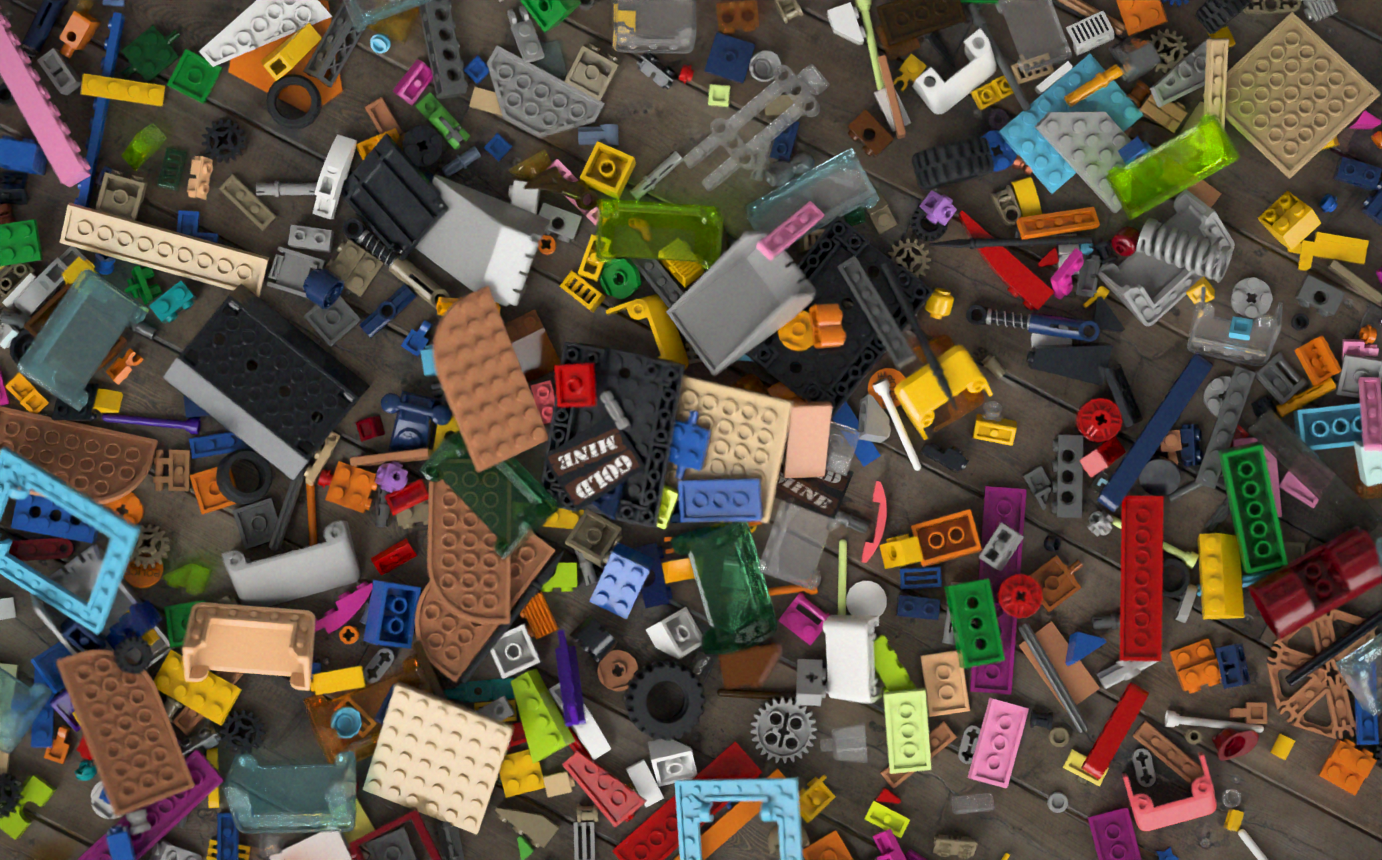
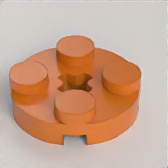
M133 492L116 501L103 504L104 507L119 516L118 508L125 505L128 513H125L122 518L134 525H138L144 515V506Z

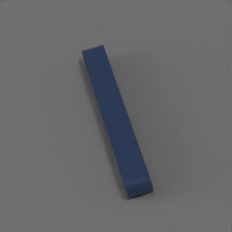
M1198 353L1193 355L1096 500L1112 512L1117 509L1213 366L1211 362Z

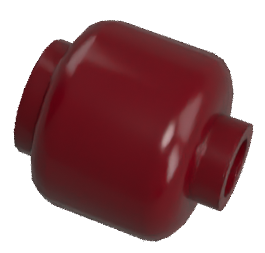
M1122 227L1112 238L1111 243L1115 252L1125 257L1132 256L1137 250L1140 236L1139 231L1134 227Z

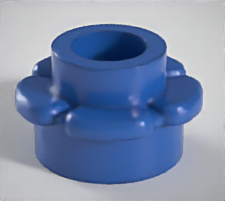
M1327 194L1322 198L1319 207L1324 213L1335 210L1338 205L1336 202L1337 197Z

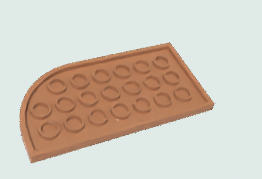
M489 287L481 288L460 298L449 307L439 322L434 337L433 357L438 377L476 471L480 472L547 441L549 436Z
M0 406V452L2 448L8 447L100 504L116 501L131 493L144 480L151 468L158 446V440L67 420H52V417ZM32 488L29 492L32 495L45 497Z
M429 459L427 561L430 581L437 596L448 609L456 615L476 623L510 624L512 460H504L483 471L477 472L472 459Z
M512 517L510 612L531 585V582L535 580L538 573L556 552L555 549ZM431 581L423 590L415 613L418 641L421 640L429 661L455 683L458 682L462 673L501 625L476 623L456 615L439 599Z
M84 651L58 660L56 663L115 817L195 787L158 690L150 675L145 670L138 674L122 672L116 666V662H114L115 655H113L114 652ZM126 656V660H127L129 663H131V664H135V663H136L134 660H132V659H130L129 657Z

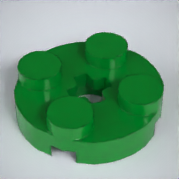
M619 257L609 260L604 264L602 275H600V282L603 290L609 296H614L616 299H624L635 294L642 281L638 268L631 259ZM618 273L623 275V283L617 281Z

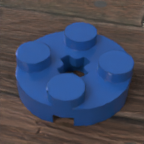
M1000 130L989 131L982 136L988 140L990 151L992 147L995 148L996 146H1000L1002 154H998L997 157L991 151L994 163L993 172L1010 167L1017 156L998 133Z

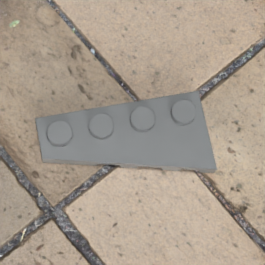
M1211 37L1206 38L1150 88L1157 107L1164 106L1205 85L1207 39H1211Z

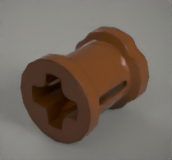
M1138 80L1134 89L1125 96L1137 107H1140V102L1147 94L1151 93V90L1144 82Z

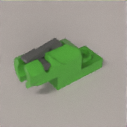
M431 92L415 105L455 150L461 147L459 142L462 139L467 142L470 138V135Z

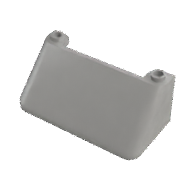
M1186 189L1176 197L1174 208L1177 213L1166 222L1169 225V229L1162 244L1161 252L1166 246L1173 227H1178L1179 233L1172 247V254L1177 248L1182 232L1185 230L1189 232L1187 243L1182 252V258L1187 252L1192 236L1195 234L1199 236V242L1193 254L1192 262L1197 257L1203 239H1209V246L1203 258L1202 266L1207 261L1214 242L1220 244L1218 250L1220 254L1222 246H1229L1234 249L1233 239L1213 209ZM1160 228L1155 232L1152 239V247L1156 242ZM1136 250L1132 256H1129L1118 267L1113 262L1103 264L1099 268L1098 276L1142 324L1151 326L1179 302L1193 284L1203 276L1206 277V273L1198 275L1195 270L1189 272L1185 266L1178 268L1175 262L1168 264L1165 258L1157 260L1155 255L1149 257L1145 254V251L1138 253ZM1217 255L1213 262L1212 270L1218 264L1219 258L1217 257Z
M339 521L328 525L325 529V543L252 563L251 558H245L239 551L223 553L224 564L241 604L244 606L269 607L357 582L361 576V569L348 521Z

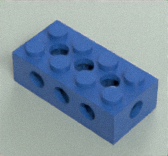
M29 494L25 499H16L11 525L13 529L87 543H96L99 529L83 519L79 525H76L73 513L46 497ZM36 506H39L41 509L39 517H35L33 514ZM55 510H59L62 514L59 521H56L53 517Z

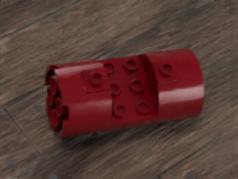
M1357 525L1248 586L1250 595L1260 615L1277 639L1280 640L1382 583L1381 555L1367 531H1359L1360 528Z

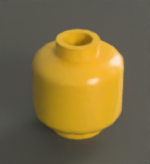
M935 288L934 293L925 304V309L930 313V317L942 319V316L950 315L954 297L950 295L951 292L949 290Z

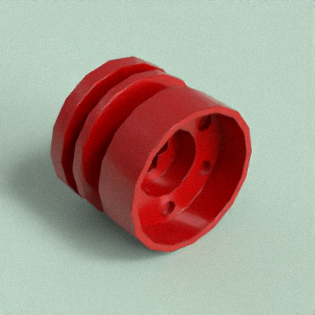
M1107 399L1090 400L1083 404L1076 413V429L1087 441L1097 443L1110 440L1116 436L1121 428L1122 416L1119 408ZM1102 415L1104 423L1097 425L1098 421L1095 420V417Z
M1015 574L1007 577L1000 584L997 592L1001 608L1007 614L1017 618L1028 617L1034 614L1042 602V590L1038 582L1024 574ZM1017 591L1026 593L1024 601L1015 599Z

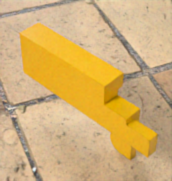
M1316 232L1314 242L1303 240L1292 251L1288 249L1287 252L1300 254L1298 270L1303 271L1311 268L1313 256L1364 265L1369 241Z

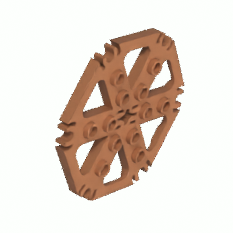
M1334 609L1328 613V616L1325 614L1307 624L1306 626L1312 631L1316 654H1319L1336 641L1332 624L1334 620L1339 619L1358 626L1366 619ZM1375 627L1324 664L1325 669L1322 665L1308 676L1311 678L1290 697H1284L1281 693L1278 672L1281 669L1295 671L1314 656L1292 650L1288 647V640L1300 629L1280 640L1276 639L1273 644L1279 645L1280 648L1270 647L1271 650L1276 651V657H1267V660L1275 662V665L1266 663L1276 710L1282 705L1285 706L1278 713L1282 715L1285 711H1289L1290 716L1286 721L1291 722L1296 718L1290 725L1333 739H1337L1336 731L1338 738L1343 739L1342 732L1344 730L1349 732L1350 737H1354L1352 728L1354 727L1356 735V720L1352 715L1347 689L1354 691L1353 662H1361L1374 649H1378L1382 653V641L1380 642L1382 633L1378 636L1375 635L1374 631L1377 628ZM1330 665L1333 670H1337V674L1334 675V681L1331 676H1327V672L1330 671ZM1376 677L1378 716L1382 713V677ZM1325 694L1331 717V723L1327 727L1308 722L1304 719V713Z

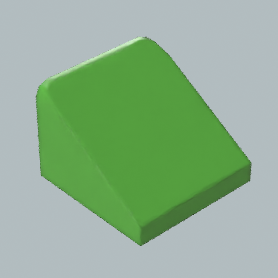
M519 835L517 839L521 860H525L534 851V848L523 835Z

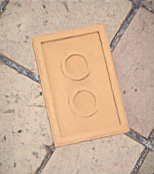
M957 650L920 655L929 717L970 711L964 668H960Z

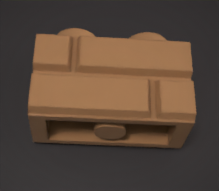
M1150 93L1139 109L1144 114L1143 116L1159 127L1173 133L1187 115V112L1184 111L1185 106L1177 101L1157 107L1152 93Z

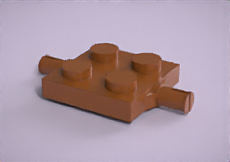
M1055 555L1029 575L1038 582L1042 590L1041 604L1048 613L1081 589L1073 574L1083 567L1078 559L1068 567Z

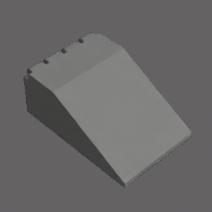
M435 174L432 184L441 193L439 197L447 205L448 211L416 246V249L472 291L488 286L495 302L508 306V304L517 306L527 289V285L524 283L533 260L532 255L535 254L539 243L538 240L543 236L550 220Z
M767 230L745 233L666 311L713 376L722 372L791 321L814 299L813 296L816 290L807 279L801 282L805 276L795 263L789 266L793 260L785 250L770 261L756 247L769 234Z
M97 544L90 546L81 553L84 560L77 556L64 565L67 572L60 568L48 578L85 601L88 600L92 595L106 556L104 550L101 547L99 548ZM122 576L103 631L101 632L105 635L106 639L104 650L114 652L116 645L121 640L127 637H135L122 619V616L131 607L135 606L160 637L151 646V651L153 652V661L149 664L151 666L175 647H170L169 638L132 586ZM30 593L33 609L72 655L81 653L82 651L74 646L70 640L63 637L61 633V624L69 616ZM132 647L127 650L126 656L137 663L141 658V652L139 649Z

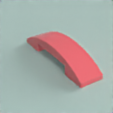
M875 481L872 502L880 503L873 543L864 542L861 558L863 563H866L876 551L886 524V498L883 486L879 481Z

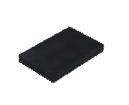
M1119 363L1104 369V374L1126 428L1143 421L1121 364Z

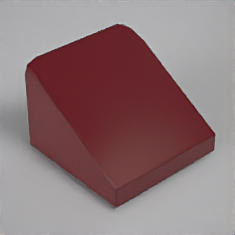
M379 415L356 422L361 442L385 435Z

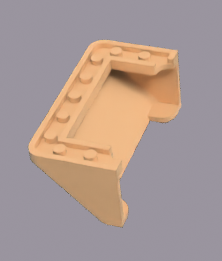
M205 602L195 604L191 609L183 645L185 681H202L207 677L209 670L290 676V684L293 688L310 690L315 615L307 610Z

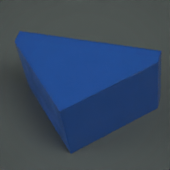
M1081 632L1071 634L1065 661L1066 665L1070 666L1105 644L1106 640Z

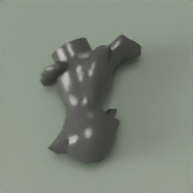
M800 152L791 161L781 160L773 162L765 170L767 182L771 186L778 187L787 184L795 174L811 171L815 164L814 157L808 152Z

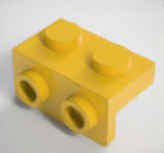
M825 775L819 779L814 777L807 784L809 787L807 790L803 788L799 791L800 815L807 823L836 797L823 783L827 778Z

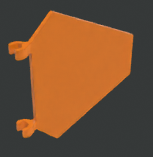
M318 0L330 13L329 2L327 0ZM331 17L312 25L322 38L332 22ZM296 32L230 59L228 72L268 93L269 88L276 80L263 66L261 60ZM319 41L285 75H301L312 81L321 95L322 107L343 92L340 73L330 88L319 79L303 72L319 45ZM331 68L327 69L325 75L323 76L326 79H328L331 74ZM299 85L285 87L277 97L305 113H308L311 107L309 92Z

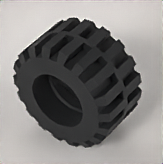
M1208 0L1196 11L1195 17L1209 34H1213L1249 5L1250 0Z

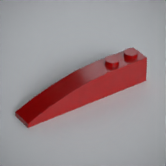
M963 210L958 214L969 238H993ZM1003 246L976 248L991 270L1009 287L1007 291L1015 298L1019 296L1024 301L1022 304L1029 311H1038L1054 293L1051 288Z

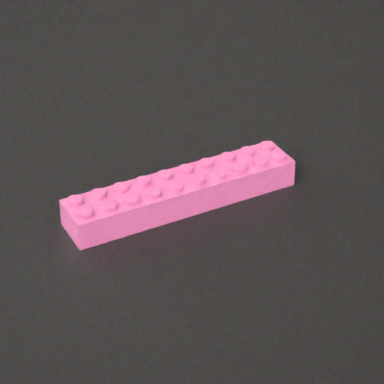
M0 12V74L61 183L72 187L91 176L88 171L91 167L88 161L78 153L81 151L79 145L69 137L68 134L71 133L69 127L59 119V116H61L60 111L56 105L49 101V98H51L50 93L46 87L39 83L41 77L36 69L33 70L29 65L31 60L28 54L19 47L21 45L19 38L9 29L11 27L9 20Z

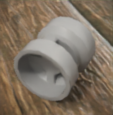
M146 809L126 814L127 821L131 825L129 828L131 834L151 829L150 823L146 819Z

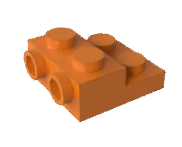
M338 461L325 500L361 513H365V510L369 511L373 501L370 498L372 490L376 491L378 484L374 483L376 474Z
M1209 638L1169 652L1183 691L1188 690L1190 694L1201 690V685L1208 683L1210 687L1221 683L1219 680L1221 679L1218 659L1215 657Z
M1346 738L1344 741L1337 739L1318 776L1355 796L1377 760L1372 758L1374 754L1363 748L1362 751L1354 748L1356 744Z

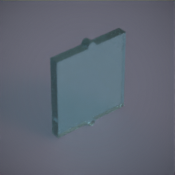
M559 40L545 44L541 42L540 45L545 55L544 58L530 63L557 78L566 76L567 71Z

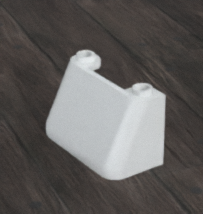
M830 615L823 622V631L826 633L828 680L825 686L826 693L829 694L830 698L873 703L882 697L881 687L875 686L878 683V679H875L873 639L876 638V634H872L874 633V626H879V616Z

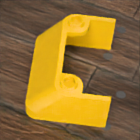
M658 294L635 299L605 310L607 316L627 309L630 317L635 320L648 318L661 354L658 358L685 365L684 371L687 369L689 360L677 326L666 311L669 308Z
M956 345L936 358L941 365L940 368L944 369L943 374L949 382L953 397L966 388L971 393L980 392L984 389L989 397L993 395L985 377L963 345ZM929 364L900 382L895 388V394L908 419L924 440L928 439L923 428L933 422L935 416L933 410L948 401V398L938 385L936 376L932 375L933 371H931Z

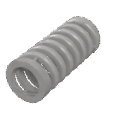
M1149 218L1146 221L1138 239V253L1145 251L1147 256L1155 255L1157 260L1165 258L1166 263L1173 264L1175 262L1178 268L1185 266L1187 271L1195 270L1198 275L1206 273L1208 279H1215L1217 282L1223 279L1231 261L1232 247L1222 246L1220 254L1218 253L1220 244L1214 242L1207 261L1202 266L1203 258L1209 246L1208 238L1203 239L1197 257L1192 262L1193 254L1199 242L1197 234L1192 236L1187 252L1182 258V252L1187 243L1189 232L1186 230L1182 232L1177 248L1172 254V247L1179 233L1178 227H1173L1166 246L1161 252L1169 225L1167 223L1162 224L1153 218ZM1157 228H1160L1156 242L1152 247V239ZM1217 255L1219 261L1216 267L1212 270L1213 262Z

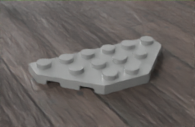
M499 46L495 47L487 62L503 119L537 138H543L595 123L605 103L565 83L531 63L525 64L522 58Z
M1103 111L1048 112L1037 123L1035 128L1105 205L1113 213H1117L1130 199L1131 170L1124 163L1118 150L1131 142L1130 138Z

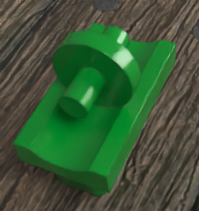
M140 265L134 267L131 271L133 278L127 280L129 287L124 289L125 293H132L134 299L141 296L144 305L150 304L153 299L162 293L158 284L149 287L146 280L154 277L153 270L149 267L140 268Z

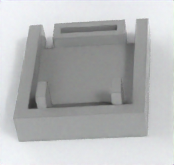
M279 246L278 251L285 253V256L275 255L269 278L277 281L276 284L267 281L266 285L307 298L303 284L311 268L323 270L326 261Z

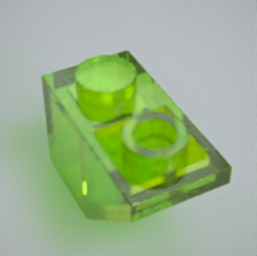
M152 123L135 135L121 156L134 170H137L159 150L167 137Z
M189 563L165 574L163 580L167 581L166 585L177 589L179 586L187 588L185 592L197 596L198 593L205 592L212 570L195 563Z

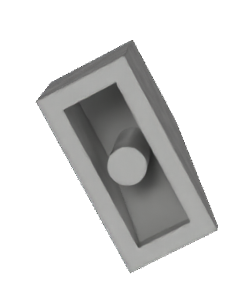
M867 395L860 400L858 439L881 443L890 436V418L872 395Z

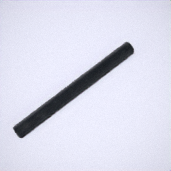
M1382 609L1286 676L1287 683L1290 686H1294L1382 623Z

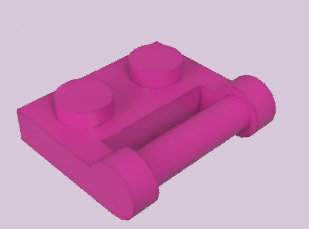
M799 592L778 621L811 646L822 632L823 622L831 614L823 612L804 597L805 594ZM801 604L822 620L819 625L796 609L797 605Z

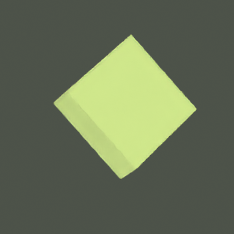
M710 84L708 105L728 107L730 86Z

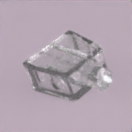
M864 722L831 730L832 739H820L821 752L833 751L834 760L868 763Z

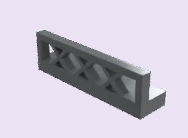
M343 1L303 72L319 79L331 88L371 17L356 5ZM358 15H360L362 17V20L359 23V25L356 26L355 20L357 19ZM351 33V39L349 43H346L345 38L347 34ZM338 51H341V57L336 61L335 55ZM331 68V74L329 78L326 79L323 76L325 75L327 69Z

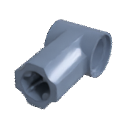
M604 124L600 125V127H578L579 145H595L598 141L610 147L619 146L618 125Z

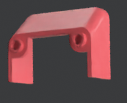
M1202 751L1198 752L1204 776L1195 779L1192 783L1194 796L1153 807L1152 800L1148 795L1137 794L1133 796L1126 772L1122 773L1134 818L1139 829L1151 831L1206 816L1216 810L1217 802Z

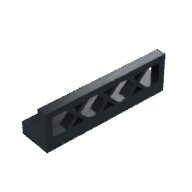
M0 173V204H27L28 195L26 187L28 173ZM14 180H22L21 184L11 183Z

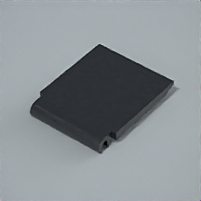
M388 134L383 136L343 183L341 194L346 202L389 250L392 249V252L397 251L401 254L399 258L401 261L408 257L448 211L447 205L439 197L441 193Z

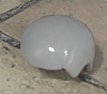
M771 50L757 52L750 60V74L759 82H769L778 75L781 61L778 55Z

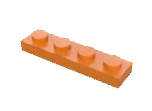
M1094 207L1021 217L1016 221L1022 240L1096 229L1100 225Z

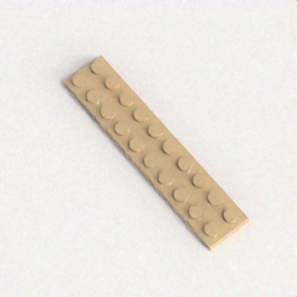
M69 203L67 206L60 239L62 244L233 291L242 284L257 297L261 294L269 257Z

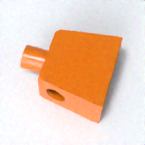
M74 11L59 37L60 40L65 42L59 52L70 58L75 50H84L102 22L85 11Z

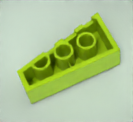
M881 634L873 639L874 675L876 679H881L884 683L883 691L892 692L917 689L912 680H910L905 668L899 662L896 653L887 643L888 640L885 635Z
M537 669L528 671L511 681L533 763L541 761L575 742Z

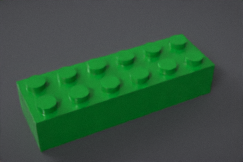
M1257 441L1218 450L1243 570L1249 574L1287 565L1288 562L1263 444Z

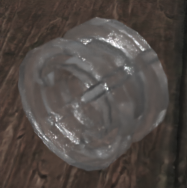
M1226 789L1222 793L1221 800L1225 806L1234 808L1240 804L1241 795L1234 789ZM1229 793L1236 795L1233 804L1230 801L1228 803L1226 801L1229 798Z

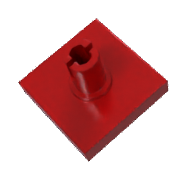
M593 364L555 365L558 407L595 406L596 394Z

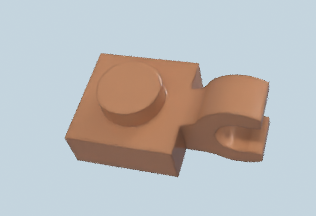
M1171 430L1160 444V453L1167 452V459L1172 460L1178 465L1176 451L1182 450L1180 430Z
M1246 702L1245 709H1230V718H1245V724H1267V703Z

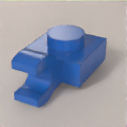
M424 320L418 331L411 329L401 346L419 357L421 350H424L430 341L425 336L433 324Z

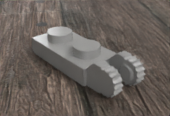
M525 6L519 7V13L523 20L517 23L513 9L507 10L511 30L524 63L543 59L545 56Z

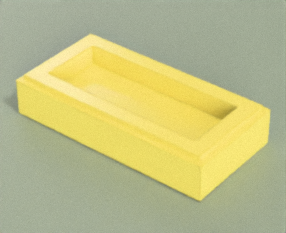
M1071 749L1063 768L1100 786L1109 768L1107 767L1103 776L1098 779L1081 769L1087 756Z

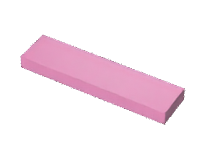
M809 201L763 238L756 247L771 261L823 219L825 214Z
M1359 377L1358 385L1364 450L1382 451V394L1380 377Z

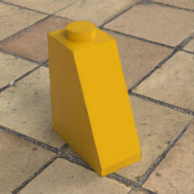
M361 665L313 674L310 684L311 691H315L316 695L365 687Z

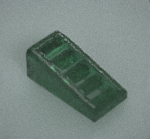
M166 148L157 182L158 188L179 192L187 152ZM170 154L180 156L181 159H170ZM168 163L179 164L178 168L170 167ZM167 170L177 172L176 176L166 174ZM165 178L175 180L174 184L164 182Z

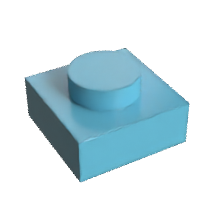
M1233 316L1229 337L1250 340L1253 319Z

